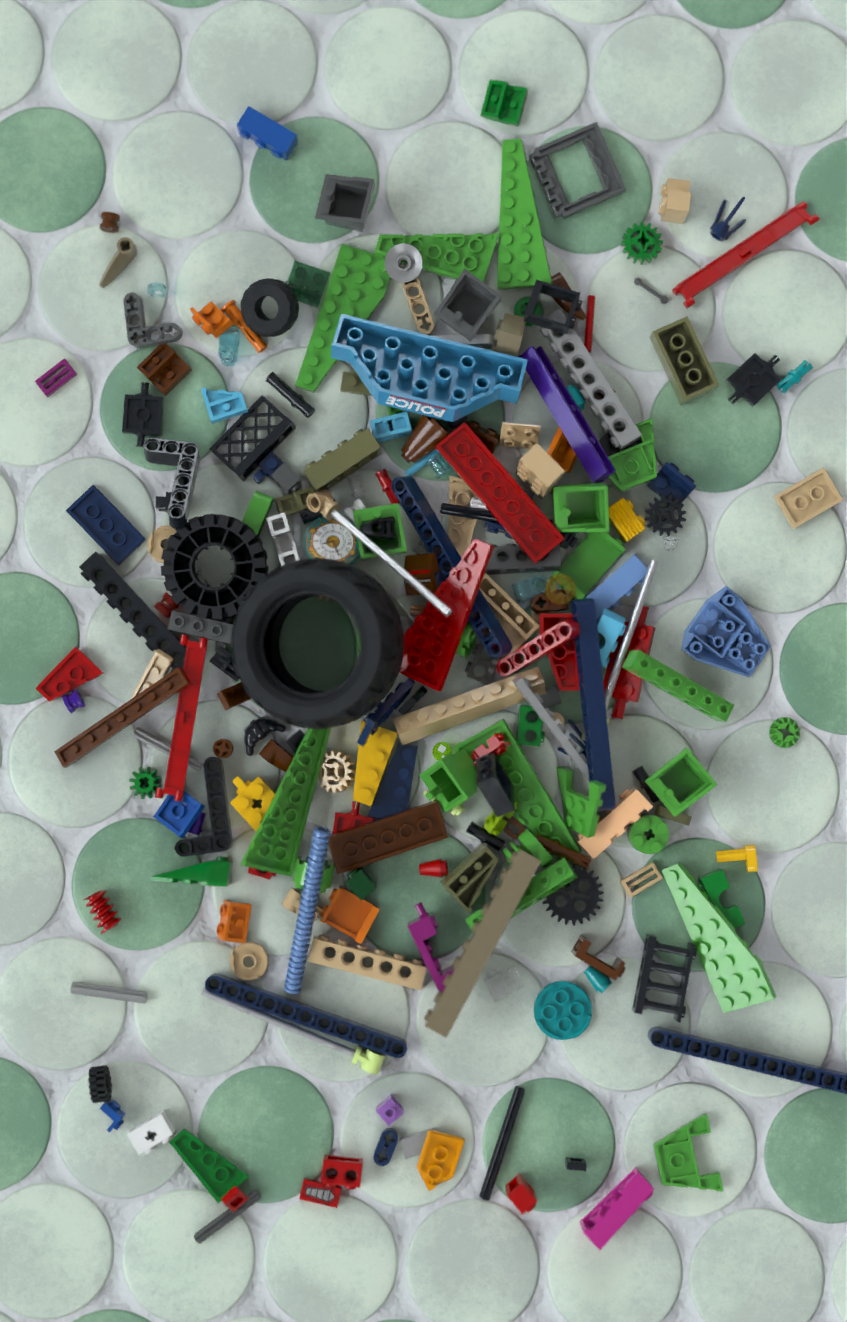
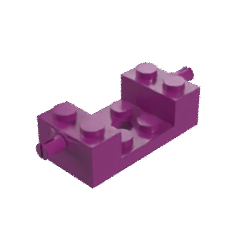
M422 902L414 905L419 917L407 922V927L438 991L442 992L445 987L443 981L448 973L452 974L454 967L451 965L442 970L438 958H433L431 954L433 948L427 938L437 934L436 928H438V923L434 915L430 916L424 909Z

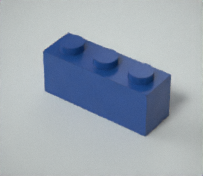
M250 106L247 107L237 123L241 137L246 140L250 138L255 141L258 147L270 150L271 154L278 159L283 158L287 160L298 143L297 134Z

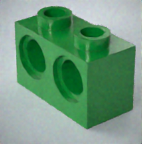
M519 706L516 740L519 745L539 747L540 743H544L545 731H541L542 724L544 723L538 715L535 722H530L527 719V714L530 711L535 712L534 709L530 706ZM529 730L534 731L536 734V738L532 742L528 741L525 737L526 732Z

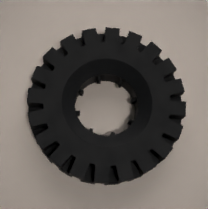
M204 514V516H196L189 519L184 528L176 529L177 532L169 537L166 542L168 546L166 550H163L161 559L164 560V564L161 566V575L165 577V582H163L167 591H170L172 594L171 598L176 604H180L183 610L190 614H195L197 617L222 619L238 614L237 611L248 592L260 579L268 574L269 566H267L266 561L268 556L262 546L263 542L253 532L254 530L234 517L221 514ZM215 545L220 546V550L226 549L232 556L230 559L234 561V572L230 574L232 575L231 579L225 585L221 583V587L217 588L209 587L208 583L203 584L197 576L199 574L195 571L196 560L198 561L199 553L204 549L209 550V546Z

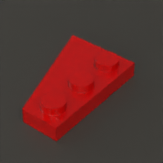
M74 647L35 689L51 702L104 674V672L81 650Z

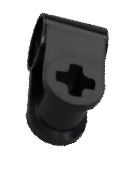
M395 518L374 519L362 523L359 527V530L369 539L392 540L397 538L394 530Z

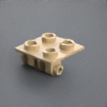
M502 422L499 446L531 449L538 443L541 426Z

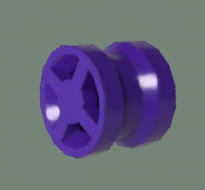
M77 689L71 695L62 696L64 704L70 713L75 712L79 707H85V702Z

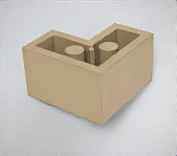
M668 178L666 184H662L660 196L663 197L658 210V214H661V221L683 224L690 207V181Z

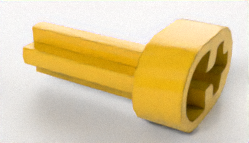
M754 844L744 845L742 849L716 851L717 863L745 860L747 872L758 871Z

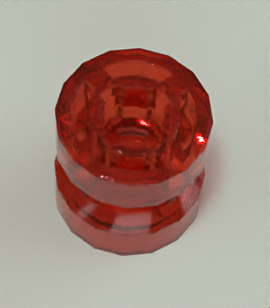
M166 592L162 596L163 599L157 602L154 607L168 619L172 611L177 609L180 604H176L171 595Z

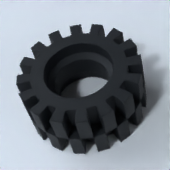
M107 1065L90 1067L88 1086L92 1103L110 1101L112 1083L109 1068Z

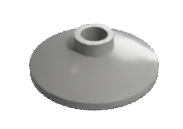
M402 243L393 246L385 257V269L388 275L397 282H410L422 270V256L410 244ZM402 260H407L408 265L406 267L401 266Z

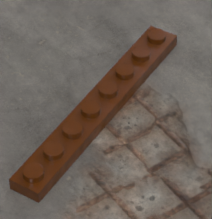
M177 667L54 751L63 768L69 767L190 685L183 670Z

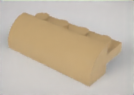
M485 573L479 589L511 641L512 650L509 653L511 654L540 626Z

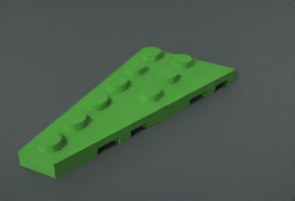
M475 233V235H380L374 254L386 257L388 251L393 246L402 243L410 244L422 256V270L457 280L462 271L466 269L484 282L499 233ZM407 260L401 261L402 264H408Z

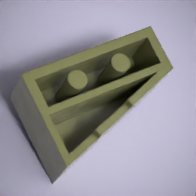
M481 843L440 882L459 904L470 913L474 902L479 897L485 882L488 881L499 859L484 843Z

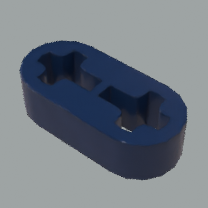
M393 1128L383 1130L375 1148L373 1158L379 1166H385L390 1162L397 1145L398 1133ZM392 1133L394 1140H390L389 1144L386 1145V1137L384 1136ZM383 1148L387 1149L385 1153L387 1159L383 1158L382 1161L379 1160V1156L377 1154H381Z

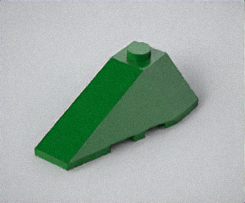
M216 856V860L154 875L151 881L173 883L182 881L184 884H198V882H201V885L227 887L231 884L233 861L228 860V857Z

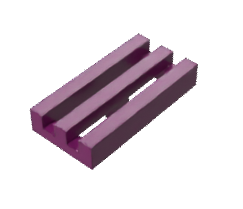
M64 358L39 377L35 383L49 397L74 378L77 373ZM66 365V368L57 375H55L51 380H49L44 385L41 384L54 373H56L58 370H60L63 366Z

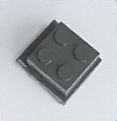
M326 174L315 219L325 220L326 224L363 233L375 187L374 179Z
M464 269L434 312V315L471 342L475 334L501 302L502 296Z

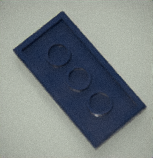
M94 484L66 510L118 566L147 540Z

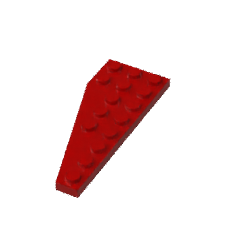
M474 539L461 556V561L450 571L447 580L443 581L434 593L438 599L452 610L449 616H446L428 601L427 607L421 615L416 617L412 627L408 628L404 633V655L399 673L436 691H442L493 552V545L479 539Z

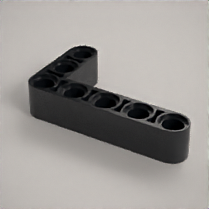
M149 438L143 444L145 459L149 463L177 466L168 507L169 524L173 529H182L187 524L200 463L199 447L192 442Z
M217 757L207 758L203 765L212 835L179 840L175 845V851L181 857L223 852L231 848L233 844L224 768L221 759ZM212 760L218 763V768L215 771L209 769V762ZM214 779L220 781L221 785L218 790H214L211 787V782ZM217 798L223 802L221 809H216L213 805L214 800ZM218 818L225 820L224 828L217 827L216 820ZM220 837H225L228 840V845L225 848L221 847L218 843ZM202 839L206 840L209 844L207 850H202L199 846ZM183 842L189 845L187 853L182 852L180 849V845Z

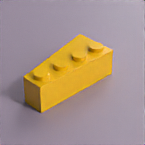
M361 720L360 734H361V732H362V730H363V728H364V726H365V724H366V723H365L364 721H362V720ZM378 727L377 732L373 736L370 734L367 743L363 747L359 744L353 800L372 806L398 733Z

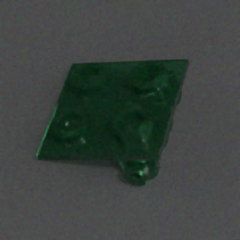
M294 261L288 281H285V283L292 288L299 302L318 308L330 272Z

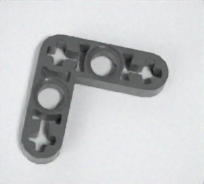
M130 292L124 297L127 338L132 346L144 348L176 342L182 338V328L175 323L146 327L142 298L134 292ZM133 298L137 300V302H134V307L130 304ZM136 315L139 316V323L132 325L131 319ZM173 328L177 331L174 333V336L164 334V331L166 333L172 332ZM154 331H159L160 335L157 340L151 339V334ZM137 335H139L140 337H146V339H138V343L134 341V339L137 338Z

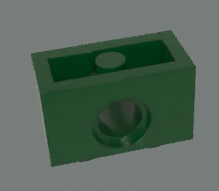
M356 868L347 876L346 884L360 900H363L377 886L363 868L359 870Z

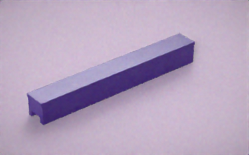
M530 346L524 353L518 356L528 360L525 370L592 482H604L616 469L542 346H539L537 349L534 346Z

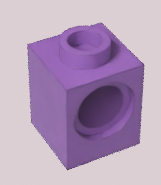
M390 1094L377 1105L376 1112L390 1126L404 1114V1108Z

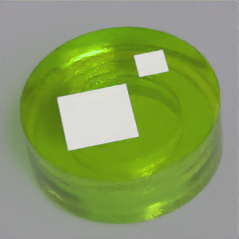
M439 742L433 747L432 753L434 758L439 761L449 753H452L447 743Z

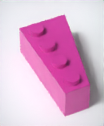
M636 1167L580 1221L583 1233L599 1250L605 1246L629 1217L638 1210L639 1206L653 1194L654 1188L652 1184Z

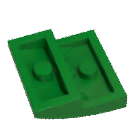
M489 80L480 114L481 117L508 125L519 126L528 94L527 87L511 86L505 81Z

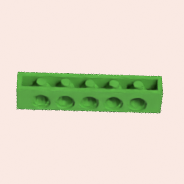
M630 650L622 666L625 670L715 721L727 722L734 707V704L640 650Z
M567 859L559 860L532 877L511 918L578 878ZM482 909L465 919L470 929H472L476 921L480 922L483 916L480 914Z

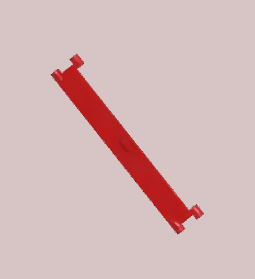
M803 201L676 285L672 292L674 295L680 293L686 301L683 302V305L688 309L695 304L694 296L806 221L812 226L819 221V217L816 214L813 216L809 215L805 210L808 207L806 202Z
M181 635L180 644L187 645L183 672L190 685L179 692L164 789L156 788L155 798L162 799L163 794L174 795L175 801H182L208 642L207 638H200V642L188 641V635Z

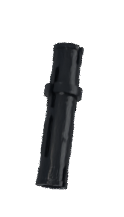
M274 372L267 376L265 381L286 398L293 408H297L306 418L312 416L315 408L309 405L301 394H297Z

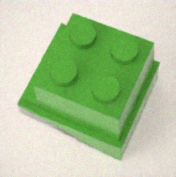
M604 482L553 486L555 528L559 532H610L608 486Z
M399 503L353 511L355 526L358 529L362 523L367 521L395 518L394 530L397 535L396 539L370 540L389 556L407 553ZM358 539L361 561L379 558Z
M464 748L453 755L449 753L419 775L430 790L426 794V798L431 800L435 797L445 813L478 791L476 789L479 787L477 785V766L473 765V760Z
M688 748L681 750L645 780L646 784L674 817L718 785Z

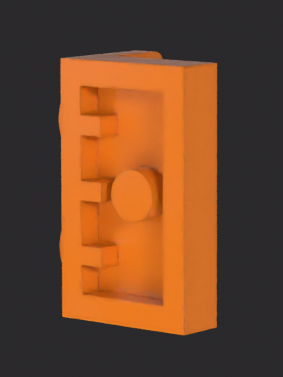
M212 301L199 312L193 307L189 309L193 314L191 317L198 326L202 324L201 328L207 335L212 334L216 339L233 325L232 321Z
M224 900L220 907V924L217 925L216 929L218 938L228 942L246 943L252 905Z

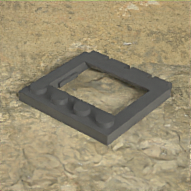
M597 122L534 149L535 153L529 155L533 168L541 167L535 171L541 186L548 184L543 188L548 202L556 201L550 205L555 218L562 216L565 219L626 192L624 183ZM583 140L604 189L599 192L595 191L569 204L548 155Z

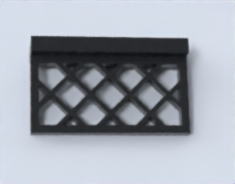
M262 395L248 409V412L244 413L216 441L210 450L244 482L259 466L258 464L271 451L273 452L296 427L288 417L282 414ZM263 402L268 406V413H258V407ZM271 416H279L283 419L278 425H271ZM254 417V426L245 427V420ZM258 417H268V426H258ZM268 429V435L264 439H258V430ZM254 430V439L244 440L245 431ZM234 431H241V440H231V434ZM244 443H254V450L244 453ZM228 444V453L220 454L216 451L221 445ZM231 444H241V453H231ZM231 457H241V463L236 468L231 465Z

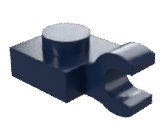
M271 451L258 464L261 470L254 474L253 479L260 484L268 475L272 478L271 475L284 462Z

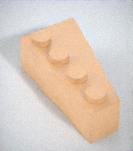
M626 789L620 794L619 797L621 799L616 803L614 810H606L607 812L602 817L599 815L594 837L587 838L580 833L577 835L578 839L576 842L591 858L594 859L613 842L614 837L617 838L623 834L628 828V824L631 825L641 818V812L644 809L649 811L653 807L637 789H631L630 791Z

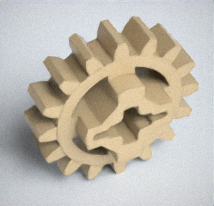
M338 751L325 753L317 780L322 781L321 788H326L327 792L333 791V793H338L339 791H345L346 787L351 786L350 780H355L352 773L356 772V770L351 767L355 763L349 762L350 756H344V752Z

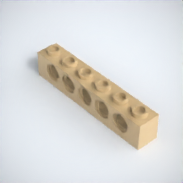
M319 934L318 937L313 938L308 962L417 990L422 989L427 969L422 960H405V956L399 954L389 956L386 955V951L375 949V952L367 950V946L356 944V947L350 946L348 941L340 939L337 942L331 941L330 937ZM333 947L336 954L332 957L327 956L325 949ZM352 952L355 959L353 961H346L344 954ZM364 957H371L374 963L371 966H365L362 961ZM388 961L392 964V969L384 971L381 964ZM408 966L411 969V973L408 976L402 975L400 973L402 967Z

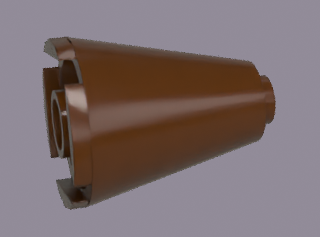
M422 415L402 447L401 451L403 454L401 456L408 463L411 461L416 463L436 450L435 446L447 437V429L436 418Z

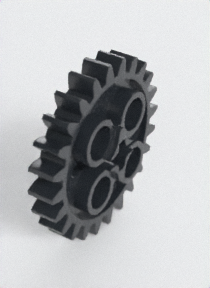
M570 862L578 878L571 881L569 887H562L560 889L571 891L574 888L576 893L588 895L590 898L574 897L570 899V895L555 891L547 896V900L542 903L549 904L546 911H553L551 917L558 915L557 922H560L563 918L565 919V925L568 924L569 920H572V924L575 926L576 920L583 924V918L590 921L589 914L596 916L594 909H601L597 903L603 902L599 895L604 894V892L598 890L603 885L596 883L599 876L592 877L594 870L588 873L586 872L587 869H580L579 865L575 868L572 862ZM581 881L589 883V890L587 892L579 890L578 885ZM564 896L567 900L566 905L563 907L557 906L555 903L556 897ZM577 900L585 902V909L583 911L575 909L574 904Z

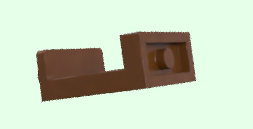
M580 935L571 950L575 957L614 980L623 975L626 967H624L625 962L621 958L617 957L612 966L606 964L586 952L591 942Z

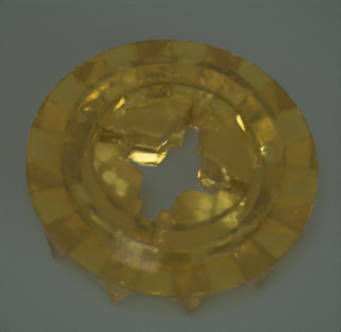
M566 574L553 575L545 585L547 598L559 605L570 602L576 592L574 581ZM555 583L560 586L566 583L564 591L567 595L562 592L554 595L557 590Z

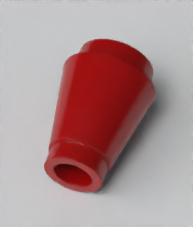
M441 858L419 864L420 875L441 878L447 876V860H442Z

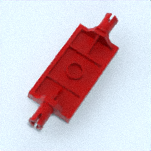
M643 606L624 662L630 650H640L647 655L650 654L656 628L645 624L649 610L646 606ZM627 627L622 636L618 635L616 639L618 645L615 651H610V660L603 681L604 693ZM621 668L612 694L615 703L611 715L613 718L622 720L626 703L629 701L638 703L643 679L624 668Z

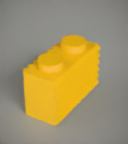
M623 497L609 507V522L624 543H627L646 529L644 526L646 523L640 515L637 516L635 514L632 502L629 499L625 500Z

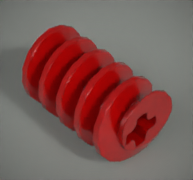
M106 890L98 891L83 899L89 900L86 907H93L89 913L97 914L93 920H100L97 928L104 927L101 934L117 926L121 920V917L114 918L118 913L117 910L111 911L114 904H107L111 898L103 897L107 892Z

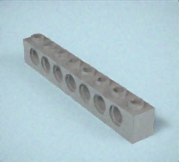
M561 308L545 317L564 324L567 320ZM540 326L539 329L543 337H547L551 342L549 345L554 353L557 352L560 356L559 361L561 365L571 373L569 375L570 379L574 384H578L581 389L580 394L584 400L589 401L591 412L594 416L598 415L601 420L600 425L602 429L610 434V441L615 448L618 447L622 451L640 440L642 434L575 330L569 329L568 335L564 334L561 337H557L554 335V330ZM570 346L574 351L568 353L564 350V347ZM581 362L584 366L576 368L574 363ZM590 377L594 382L587 384L584 382V379ZM601 393L604 398L597 400L594 394ZM611 409L614 415L608 416L604 413V410ZM618 424L622 425L624 427V431L618 432L615 430L614 426Z

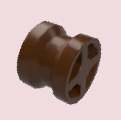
M102 212L100 230L108 233H117L119 231L117 223L120 221V215L112 212Z
M227 739L217 740L213 745V752L219 758H228L234 751L233 744Z

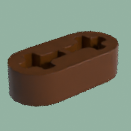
M513 816L510 819L505 817L508 823L503 831L509 837L518 839V836L524 832V827ZM510 823L515 827L519 825L520 828L518 830L520 833L518 835L511 834L512 829L508 826Z

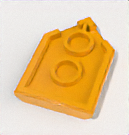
M432 1129L428 1130L417 1169L429 1191L445 1180L448 1181L453 1178L465 1139Z

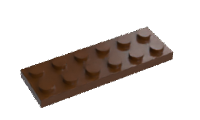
M435 800L329 836L330 840L328 843L338 874L448 838L438 801Z

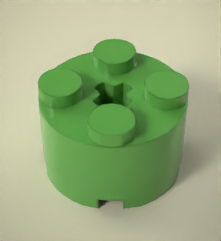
M644 814L635 823L629 824L627 837L632 847L637 851L645 854H655L666 846L669 839V831L665 822L659 817ZM650 829L652 836L646 839L644 832H648Z
M302 856L297 857L293 876L296 888H303L309 856L306 857V860H301ZM328 860L324 864L321 887H319L320 893H325L326 889L331 888L335 864L332 862L331 865H328Z

